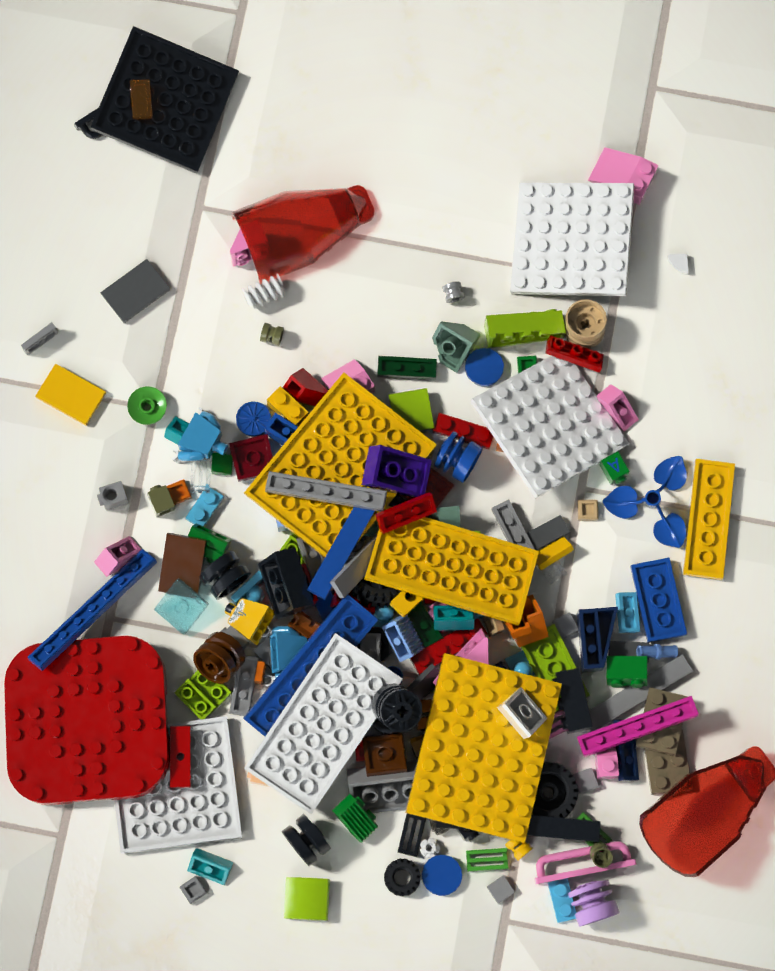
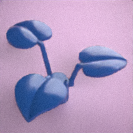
M682 456L670 457L656 467L654 481L662 484L659 489L648 491L645 498L637 501V493L632 487L619 486L603 499L606 509L619 518L628 519L637 514L638 508L636 504L646 502L649 507L656 508L662 520L655 523L653 528L656 540L666 546L682 547L686 538L684 520L676 513H671L665 518L659 506L661 504L660 492L665 486L669 490L674 491L682 488L686 483L687 472Z

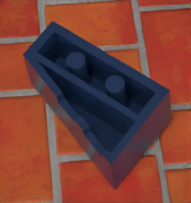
M618 607L578 610L577 625L582 673L599 672L604 669Z

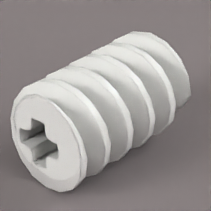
M278 273L277 280L270 276L269 282L266 279L262 280V285L259 282H255V289L252 285H248V292L245 288H242L247 304L253 309H256V303L263 306L264 299L269 304L271 296L275 301L277 300V294H280L283 298L285 291Z

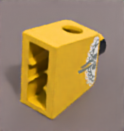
M243 598L239 600L237 606L229 603L225 608V614L230 616L228 623L255 645H258L274 617V612L269 606Z

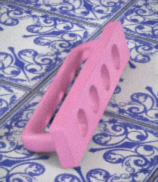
M615 841L605 844L610 851L620 850L623 861L611 863L605 868L594 866L546 876L544 870L546 863L590 855L589 852L592 846L548 854L538 859L536 864L538 877L534 878L535 884L633 866L637 865L636 859H631L630 850L625 843Z

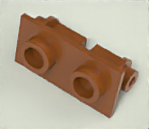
M303 611L294 614V618L288 623L289 627L307 639L321 625L316 621L312 626L313 618Z

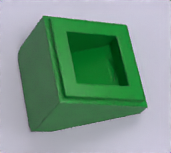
M213 452L212 474L232 475V455H221Z

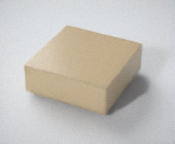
M598 500L577 501L578 521L598 520Z

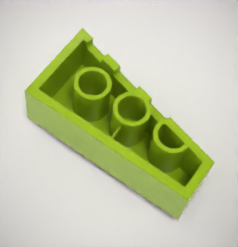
M549 309L544 312L486 315L484 324L487 348L547 341L550 335L564 338L566 333L562 310L557 311V309Z

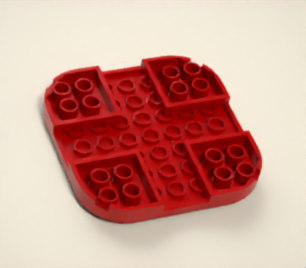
M133 636L75 640L49 666L41 671L29 661L28 656L42 643L31 645L20 651L9 664L4 680L7 772L10 782L16 791L28 800L41 805L71 804L72 802L106 799H132L152 792L161 780L165 778L170 764V741L167 728L166 706L167 678L164 662L158 652L146 641Z

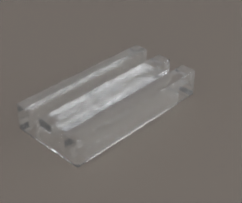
M212 456L210 459L200 460L198 486H195L196 461H192L190 493H194V491L210 493ZM204 461H207L206 486H202Z

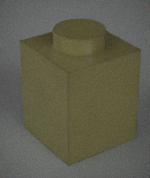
M156 485L150 488L147 496L156 518L175 510V505L166 485L162 487L161 485Z

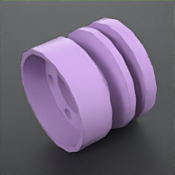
M595 880L580 885L568 893L569 898L579 897V900L572 902L571 905H581L583 908L575 913L579 927L620 913L616 900H605L606 896L613 893L612 890L602 891L603 887L610 885L609 880Z

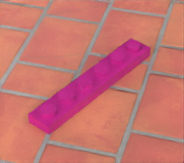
M692 696L578 736L577 739L584 757L698 717L699 714Z

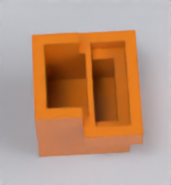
M533 594L527 596L519 626L504 622L518 647L549 637L543 612Z

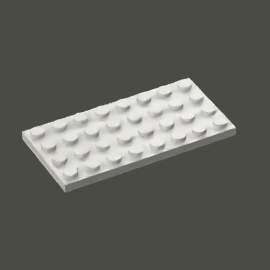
M335 633L244 769L312 814L375 721L376 717L372 710V701L376 692L386 684H400L403 678Z

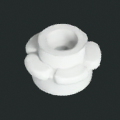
M434 838L424 839L420 844L421 854L428 858L436 856L440 851V845L437 844Z

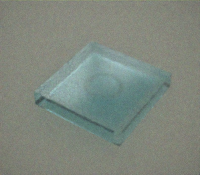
M177 579L154 610L180 633L185 635L209 603L181 579Z

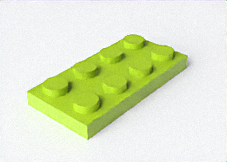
M555 624L546 627L549 637L521 647L535 676L552 681L556 672L576 668ZM583 682L584 691L587 698L590 696V694Z

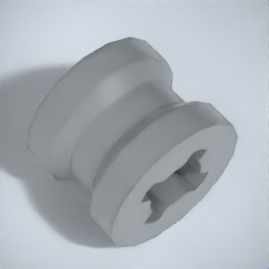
M451 282L442 287L443 292L446 293V303L458 302L465 298L464 293L461 292V282Z

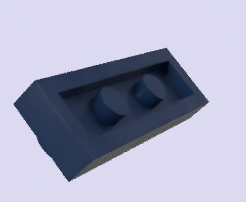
M614 720L613 724L622 720ZM636 739L615 746L618 757V781L639 780Z

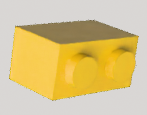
M281 386L267 399V406L297 427L309 415V412Z

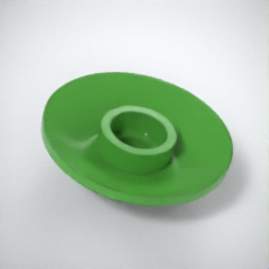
M145 386L136 389L130 395L127 408L129 415L134 421L143 425H151L162 419L166 412L167 403L161 391L154 387ZM145 405H151L150 410H145L144 407Z

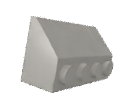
M418 760L406 762L407 772L367 777L366 767L346 769L349 794L354 798L358 796L365 803L363 807L365 811L369 809L372 813L404 810L407 807Z

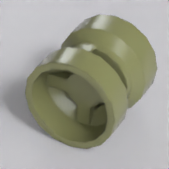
M265 322L261 331L260 341L265 343L269 341L273 345L279 346L284 327L277 326L275 328Z
M601 842L592 845L589 853L594 864L600 868L608 867L613 860V855L608 846Z

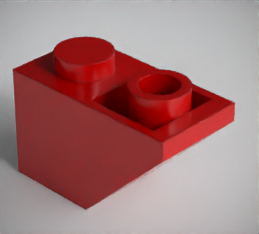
M304 368L293 373L283 386V389L297 402L316 406L328 392Z

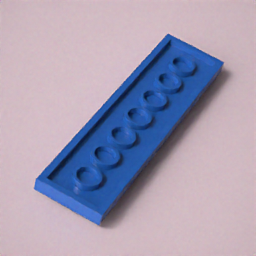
M347 594L243 719L263 736H266L334 634H338L356 647L378 619Z

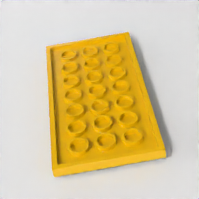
M386 505L385 510L391 508V506ZM424 517L385 534L381 533L380 529L378 530L364 580L519 626L539 551Z

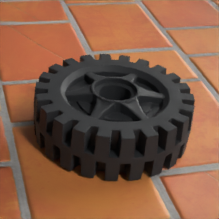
M365 576L352 589V595H357L358 601L364 599L363 604L368 605L370 602L372 603L371 607H376L379 604V608H384L385 603L389 607L391 601L401 592V590L364 580Z
M544 762L532 815L565 818L572 812L577 803L578 785L576 779L563 765L555 762ZM546 787L553 790V796L550 798L543 795V789Z

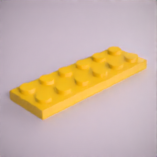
M704 459L695 460L683 575L723 580L735 470L734 463Z

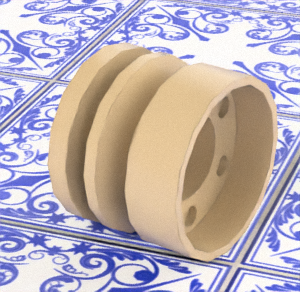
M589 299L573 303L569 307L565 318V336L568 342L588 349L597 346L603 340L607 318L603 307L596 301Z

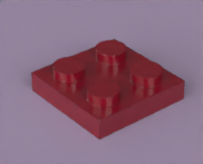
M267 434L229 443L238 482L256 478L273 458Z

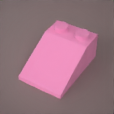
M605 147L588 181L592 183H634L633 202L640 205L656 174L658 165L643 157Z

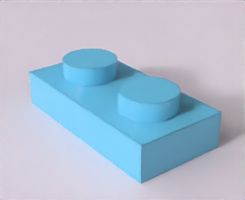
M206 486L185 519L192 524L197 523L205 527L224 496Z
M637 592L616 593L619 633L640 632Z
M568 878L548 882L557 923L576 919L575 906L571 905L574 902L573 898L568 896V893L571 892Z

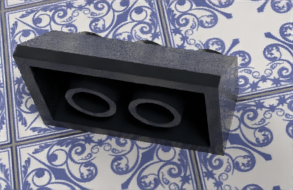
M295 547L276 551L258 564L276 620L304 611L314 604L313 594L307 591V576L303 572L301 558Z

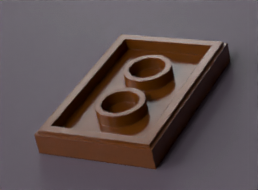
M174 533L166 534L159 592L198 598L201 581L199 576L202 573L207 539Z

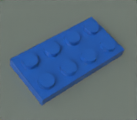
M670 558L630 565L647 643L686 636L687 631Z

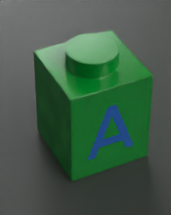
M619 452L602 459L599 464L610 485L615 482L618 485L627 480L626 477L630 471Z

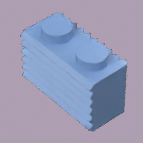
M408 614L405 617H396L382 626L399 662L413 657L424 649Z

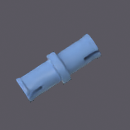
M654 644L653 646L638 645L636 655L647 656V658H654L655 660L676 658L678 656L677 645L661 646L660 644Z

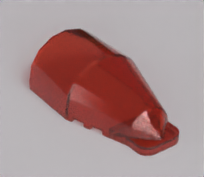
M356 185L347 189L284 191L232 211L231 217L233 220L236 219L253 259L259 283L262 284V280L266 279L269 281L270 276L276 279L277 273L281 277L314 264L319 257L331 250L340 240L342 241L357 227L371 221L374 218L375 211L366 189Z
M753 746L743 751L739 756L685 775L640 815V829L648 846L660 861L672 871L684 877H698L740 839L741 832L745 824L749 822L753 809L757 807L767 786L775 780L774 765L761 748Z

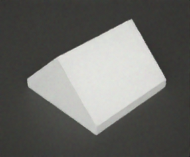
M522 687L497 707L523 739L529 738L547 719Z

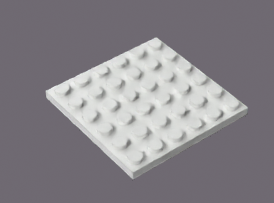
M519 182L510 293L626 296L634 183Z
M554 356L542 360L475 396L470 401L535 499L629 445V442L608 411L598 401L597 395L576 364Z
M227 716L167 724L169 741L170 726H191V788H170L169 764L165 778L161 780L152 792L138 798L114 800L120 854L242 837ZM179 754L177 756V760L179 761L184 759L183 754Z

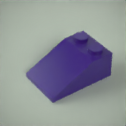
M383 445L369 446L361 485L411 497L421 496L426 492L432 460Z

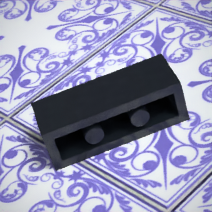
M575 668L556 672L552 681L562 683L557 703L558 710H562L563 718H561L562 729L566 730L567 734L591 730L593 726L580 669Z

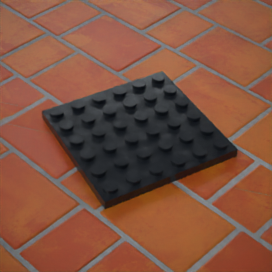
M133 26L90 130L197 174L239 70Z

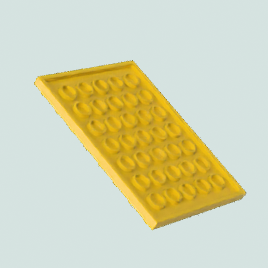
M343 372L250 484L244 495L325 558L353 507L265 492L269 471L366 487L361 484L369 446L383 445L427 458L436 448L437 444ZM387 492L385 507L397 496L396 493ZM380 511L374 512L358 542L377 520L375 514Z
M444 653L405 813L525 843L562 683ZM520 687L547 717L544 723L529 738L525 739L520 736L497 708Z

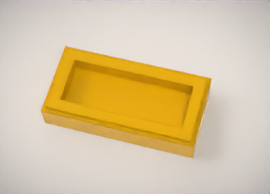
M562 536L539 551L536 566L543 570L574 550L572 544Z

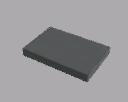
M146 259L100 293L124 324L170 291V287L148 259Z

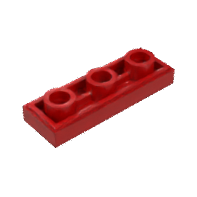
M551 335L547 340L545 354L600 373L604 354Z
M170 726V788H191V726ZM179 754L184 755V759L181 761L177 760Z

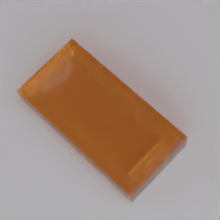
M130 80L133 119H152L150 80Z

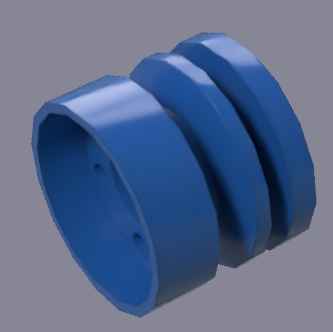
M453 431L440 447L434 467L439 469L445 463L442 472L446 473L452 466L454 468L452 477L464 483L475 467L484 447L473 441L467 447H464L466 437L462 436L456 442L459 433Z

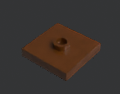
M403 733L363 737L367 777L407 772Z

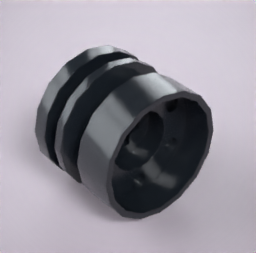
M396 683L386 684L381 687L374 695L372 701V710L375 717L389 729L396 732H406L414 728L420 721L423 713L422 703L418 696L403 685Z

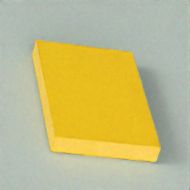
M55 364L35 397L87 426L106 395V391Z

